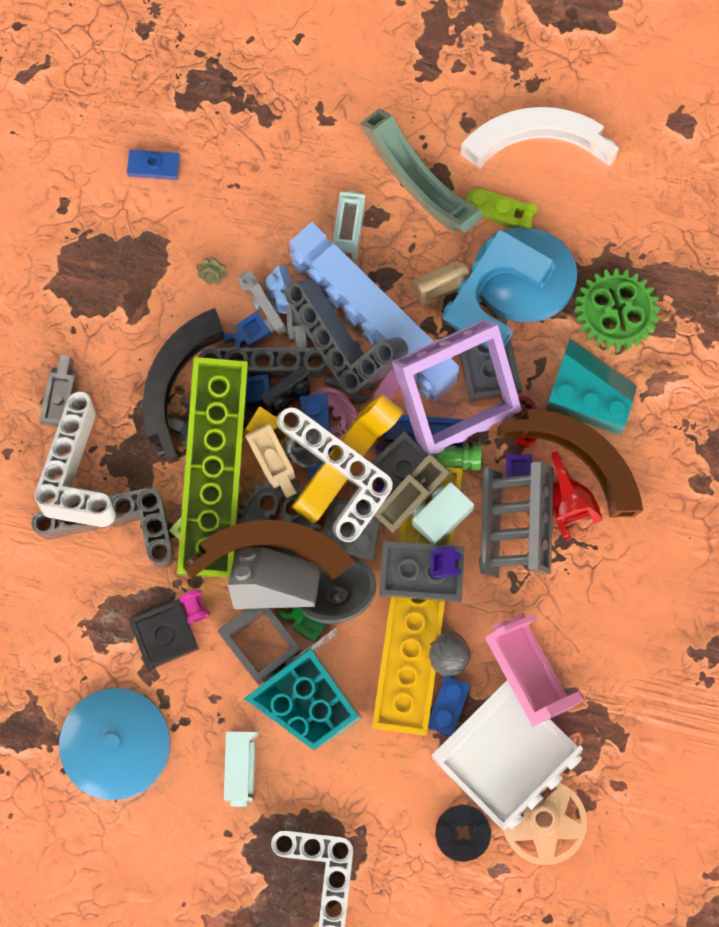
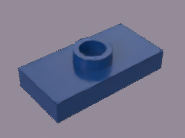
M129 150L127 175L128 177L178 180L180 153Z

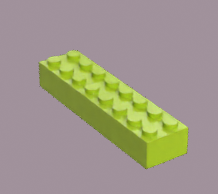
M194 357L177 575H187L184 571L188 567L186 561L198 552L201 556L205 554L199 546L202 541L225 528L236 525L247 361ZM234 551L220 557L196 576L229 578L233 565Z

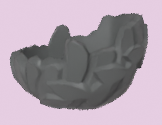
M309 429L307 431V442L312 445L318 442L319 434L316 430ZM287 436L285 438L284 451L292 463L302 467H311L321 461V459L291 437Z
M452 631L442 632L436 638V641L434 640L430 643L429 659L431 660V666L438 674L442 676H456L464 671L469 664L470 649L461 635Z

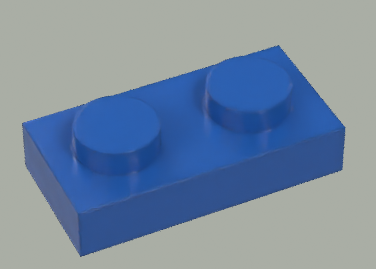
M444 676L429 718L428 729L448 737L454 733L471 686L470 684Z

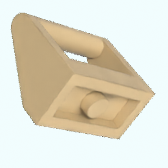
M456 261L411 280L410 286L421 307L457 292L461 282L464 279L468 280L469 271L465 264Z

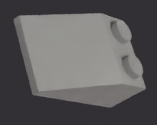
M264 547L238 549L235 553L228 581L233 608L315 607L321 569L315 563Z

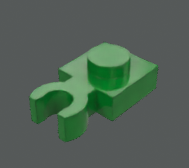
M293 607V611L290 614L279 611V615L284 620L295 621L292 626L293 630L316 643L327 626L326 623L316 622L305 616L299 607Z

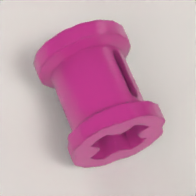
M201 589L187 592L179 597L180 602L184 603L187 611V622L189 624L199 622L211 615L210 611L206 610L201 598L203 594Z

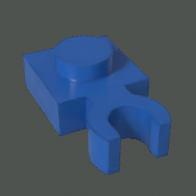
M256 311L236 324L238 332L226 334L223 337V341L226 345L231 341H236L235 346L231 348H243V345L246 343L252 348L271 336L272 333Z
M269 374L247 377L245 403L248 406L261 404V396L272 388Z

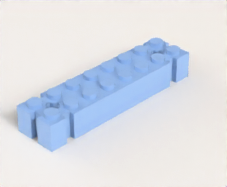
M313 222L289 242L290 250L292 251L289 253L292 260L291 265L300 275L304 273L314 280L327 296L330 305L335 310L339 308L345 314L344 318L352 327L357 326L363 332L362 336L370 345L390 338L400 337L407 343L409 354L434 342L334 243L332 244ZM449 358L414 374L415 382L419 385L417 387L419 394L425 399L430 398L435 403L457 382L456 374L458 373L459 366Z

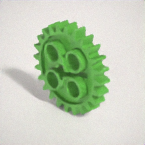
M615 268L613 275H610L606 269L604 270L603 278L596 273L593 277L594 282L586 280V288L581 287L579 291L582 297L576 298L575 303L579 306L575 307L574 313L580 315L576 319V324L584 323L580 332H589L587 341L595 338L597 339L596 347L603 342L605 343L606 351L609 350L611 345H614L616 352H619L621 345H624L625 349L629 351L631 343L639 347L641 339L648 340L650 336L648 332H654L656 327L653 324H657L659 317L654 314L659 313L660 307L654 306L659 298L655 296L650 297L654 288H645L646 279L639 283L637 281V273L630 278L628 270L623 275H619L618 269ZM609 290H613L614 298L612 297V294L609 292ZM620 292H628L632 298L625 299L621 297ZM603 298L607 304L599 305L594 299ZM634 315L639 319V322L633 323L628 320L627 316ZM605 321L611 322L614 328L606 329L602 323ZM620 322H621L623 328L625 329V331H622V330H621V328H620Z

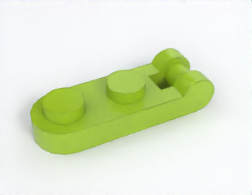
M480 188L470 191L466 202L481 210L484 219L510 228L522 227L530 229L532 227V217H535L538 211V207L535 204L523 203ZM516 212L523 214L519 219L514 216Z

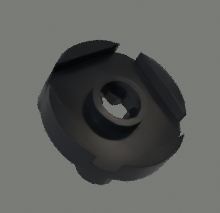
M461 804L450 807L439 817L436 823L435 837L438 848L446 857L453 861L467 862L479 858L487 850L492 831L486 816L480 810L473 806ZM458 826L461 828L467 826L470 829L468 831L469 840L464 838L460 841L457 840L458 832L456 828Z

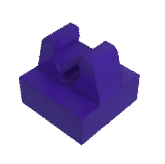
M448 546L431 550L430 578L441 579L461 574L462 569L455 568V560L462 559V554L456 552L455 547Z

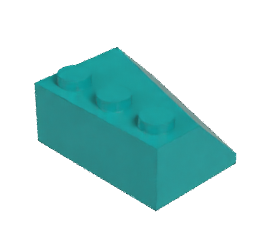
M570 338L546 410L557 412L583 423L621 435L626 426L637 386Z
M311 649L243 698L312 750H316L333 740L362 719L360 713L318 654Z

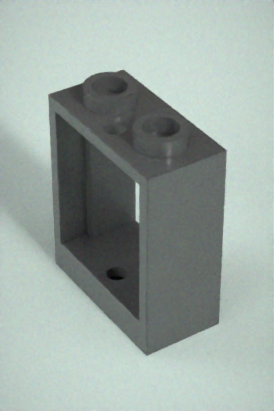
M270 608L245 609L218 630L220 636L258 686L276 675L284 666L287 667L295 661L294 658L302 653L301 648ZM265 614L289 645L290 649L258 673L233 641V638Z

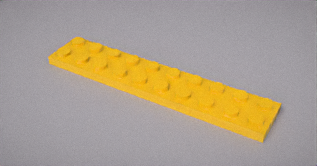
M447 467L452 473L441 485L446 487L451 482L460 490L463 469ZM432 494L424 502L426 506L433 500ZM413 515L401 525L399 542L431 544L412 526ZM455 528L438 545L453 546ZM391 597L372 728L427 736L436 672L431 666V660L429 659L430 643L434 640L436 641V638L441 635L445 601Z

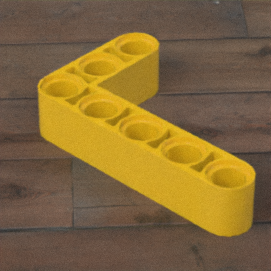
M382 393L362 409L340 440L364 457L374 441L397 422L404 410ZM338 446L333 448L328 455L331 460L335 461L340 458V448ZM355 461L351 464V474L359 464L358 461ZM323 462L296 499L292 508L314 524L327 509L347 481V478Z

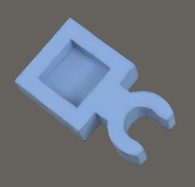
M278 265L266 278L265 283L270 301L275 302L276 312L286 314V305H289L285 297V290L288 284L291 283L287 267Z

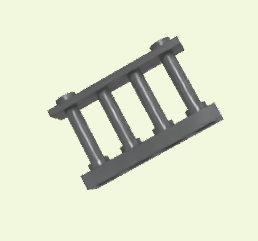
M543 462L531 463L529 475L502 477V473L491 468H484V477L482 479L481 556L479 558L481 574L492 578H499V567L528 565V570L540 575L551 574L553 467ZM531 486L529 501L501 503L502 488ZM530 512L528 527L500 530L501 514ZM529 538V552L527 554L499 556L501 540Z

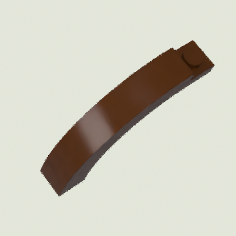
M528 409L522 416V420L518 416L507 417L497 427L498 438L542 439L558 444L579 457L594 473L603 489L608 505L609 518L636 517L643 511L637 483L623 457L602 435L581 421L557 412Z
M258 520L225 528L202 541L199 546L205 554L201 556L198 552L186 561L188 567L184 571L192 579L220 557L241 548L259 545L277 546L295 551L315 563L331 581L353 565L355 561L334 541L309 527L279 520Z

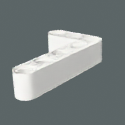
M76 392L68 398L34 497L41 512L46 517L106 527L113 523L116 517L110 498L103 493L71 488L96 417L95 409L87 393ZM62 475L60 478L54 479L56 476ZM49 499H54L53 501L46 503V501H48ZM80 503L77 507L71 508L72 505ZM100 508H105L102 512H97Z
M296 408L282 410L277 417V425L280 430L359 487L335 520L332 529L334 536L341 541L352 542L356 540L391 492V478ZM287 413H292L297 418V424L294 428L286 427L283 422L284 416ZM309 429H314L319 434V440L314 445L306 440V433ZM332 445L338 446L341 451L340 458L335 461L331 460L328 456V450ZM355 461H358L363 467L362 473L357 477L353 476L350 472V466ZM377 477L381 478L384 482V488L379 493L375 492L372 488V482ZM364 499L368 503V511L360 515L356 510V504L359 500ZM344 522H350L353 527L352 533L347 537H343L340 533V527Z
M291 831L276 833L272 838L271 847L278 856L326 862L319 927H345L353 860V847L351 843L342 837ZM288 836L292 840V848L288 852L283 853L278 850L277 842L281 837ZM311 839L319 841L321 847L319 853L315 856H310L305 851V844ZM340 842L345 843L349 849L348 855L343 859H337L333 855V847ZM335 871H340L345 876V884L340 888H334L329 882L330 875ZM331 900L341 903L342 912L337 917H331L326 912V906Z

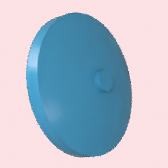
M522 227L504 230L503 232L552 259L556 268L542 289L515 274L502 273L493 276L485 283L481 290V301L492 312L516 322H536L552 317L567 305L573 295L577 281V267L573 255L561 240L546 231ZM488 240L482 245V247L478 251L475 260L478 257L482 258V256L486 252V244Z
M122 688L100 690L81 700L67 716L59 738L60 759L70 780L85 793L104 800L128 799L150 788L164 771L171 747L169 727L159 708L142 694Z

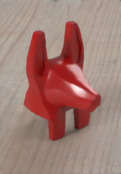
M558 451L551 453L557 474V482L553 484V516L556 517L557 525L563 538L569 541L572 538L567 526L568 523L591 516L594 524L603 519L594 495L587 487L571 478Z

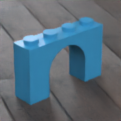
M499 230L496 236L492 235L486 244L487 250L482 258L478 257L475 260L471 269L473 272L468 280L464 279L457 290L459 294L454 302L450 301L445 307L443 319L447 325L457 331L487 319L498 325L505 348L513 332L510 327L491 317L481 309L480 293L483 286L493 276L511 273L542 289L556 266L552 259ZM487 341L480 344L489 349Z

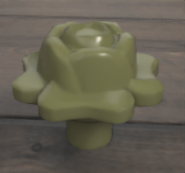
M204 258L202 263L196 266L197 271H199L197 276L202 278L207 284H220L221 280L227 277L225 272L226 266L219 263L216 258L211 260Z

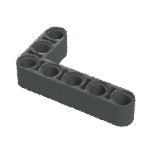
M301 280L290 283L286 287L285 297L345 392L353 394L372 387L393 369L392 361L408 354V346L405 340L400 337H394L376 343L362 355L314 280Z
M207 348L199 354V358L242 359L247 361V377L269 374L271 378H286L304 365L310 373V378H319L325 375L328 368L327 363L317 348ZM261 359H268L270 361L266 367H259L257 363ZM287 359L296 361V364L292 367H285L283 365ZM313 359H319L323 362L319 367L309 365Z
M144 488L108 496L115 510L116 517L113 523L106 527L141 520L149 559L156 567H168L174 560V550L164 501L159 492L153 488ZM148 498H157V503L154 507H144V503ZM80 503L72 505L71 508L77 507ZM122 504H131V508L127 513H118V509ZM41 511L37 512L31 520L32 529L45 540L106 528L77 522L73 525H67L65 520L46 517ZM45 520H51L50 528L46 531H41V523ZM161 523L162 529L158 533L152 534L149 532L152 524ZM158 549H167V555L163 559L154 558V554Z

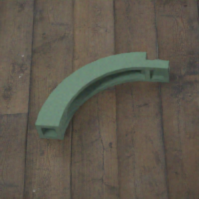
M378 108L360 123L374 149L392 174L409 194L438 222L452 232L458 229L465 233L483 218L480 209L450 191L426 167L402 134L393 115Z

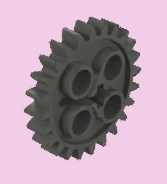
M264 478L263 487L254 483L256 490L254 493L249 490L245 491L249 496L248 501L240 499V502L245 507L244 509H237V513L242 515V519L236 520V524L258 520H273L274 517H279L281 497L285 496L281 486L274 488L267 478ZM296 480L292 484L296 494L286 498L281 516L285 518L286 522L297 523L313 530H321L322 527L316 524V522L312 524L300 514L295 516L289 515V506L296 501L306 487L304 486L299 489L300 481ZM269 497L274 498V508L265 511L262 507L263 501ZM251 546L268 548L293 557L295 551L277 546Z

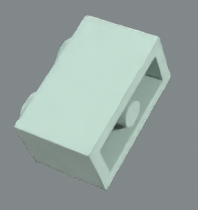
M451 482L446 487L441 485L431 496L433 500L427 506L424 503L421 504L412 514L414 516L412 526L433 545H438L473 511L474 504Z

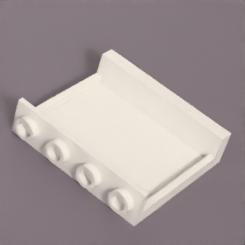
M507 680L432 754V759L505 831L508 827L513 830L523 820L521 814L527 807L533 810L542 801L543 797L540 794L547 787L552 790L563 779L560 774L567 767L572 770L582 760L580 754L583 748L581 746L578 747L550 719L532 727Z

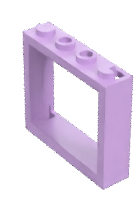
M487 319L392 361L417 444L428 454L440 453L445 447L453 443L463 442L468 436L476 432L486 431L491 425L522 411L499 327ZM487 341L503 402L432 435L413 375Z

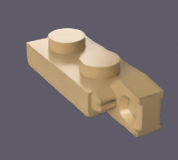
M267 423L246 434L245 437L269 483L274 488L281 486L286 498L296 494L290 480L296 478L293 473L294 470L271 425Z

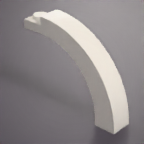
M535 107L508 112L486 122L471 133L461 144L460 155L481 169L494 154L513 143L533 138H553L580 146L610 166L616 159L619 148L610 138L601 136L604 126L591 118L559 108Z

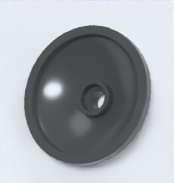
M351 557L355 563L332 581L321 570L315 607H299V609L308 618L326 624L342 623L359 616L370 606L376 594V580L370 567L361 560Z

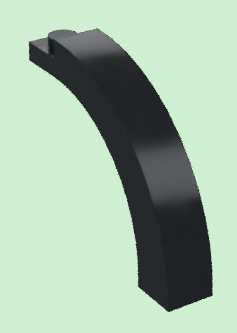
M215 308L185 323L166 341L155 357L145 382L143 418L146 433L151 444L158 442L156 446L160 457H166L169 464L179 461L168 427L169 396L176 378L185 365L202 350L223 341L225 335Z

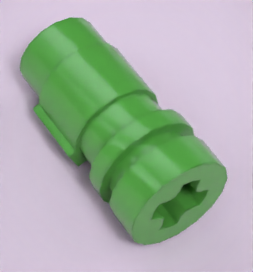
M464 444V447L449 445L442 452L433 454L446 467H461L463 470L472 468V471H481L482 445L473 444V447H469V444Z

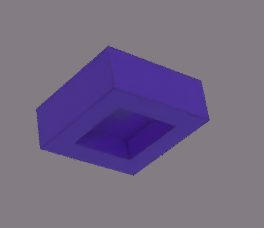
M506 454L505 477L529 475L531 463H533V455Z

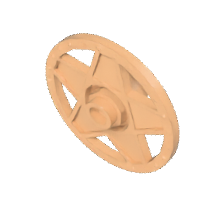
M559 783L555 787L557 789L544 801L542 800L533 810L527 807L523 812V820L513 830L508 827L504 831L506 840L513 851L528 862L538 865L561 863L574 855L584 841L587 831L585 808L576 793L562 783ZM570 797L579 810L581 824L565 815ZM558 839L576 840L568 851L554 857ZM533 840L539 858L524 852L514 841Z

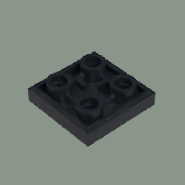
M302 365L261 396L263 408L278 417V414L282 410L290 408L289 405L295 400L300 401V396H308L311 393V381L307 368Z

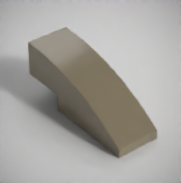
M429 454L382 503L374 516L394 533L443 483L452 471L433 454Z

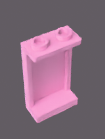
M524 613L512 618L509 621L510 623L504 620L493 626L494 632L485 637L532 727L568 711L584 700L579 691L569 696L566 695L529 627L531 622L538 619L536 614L525 617Z

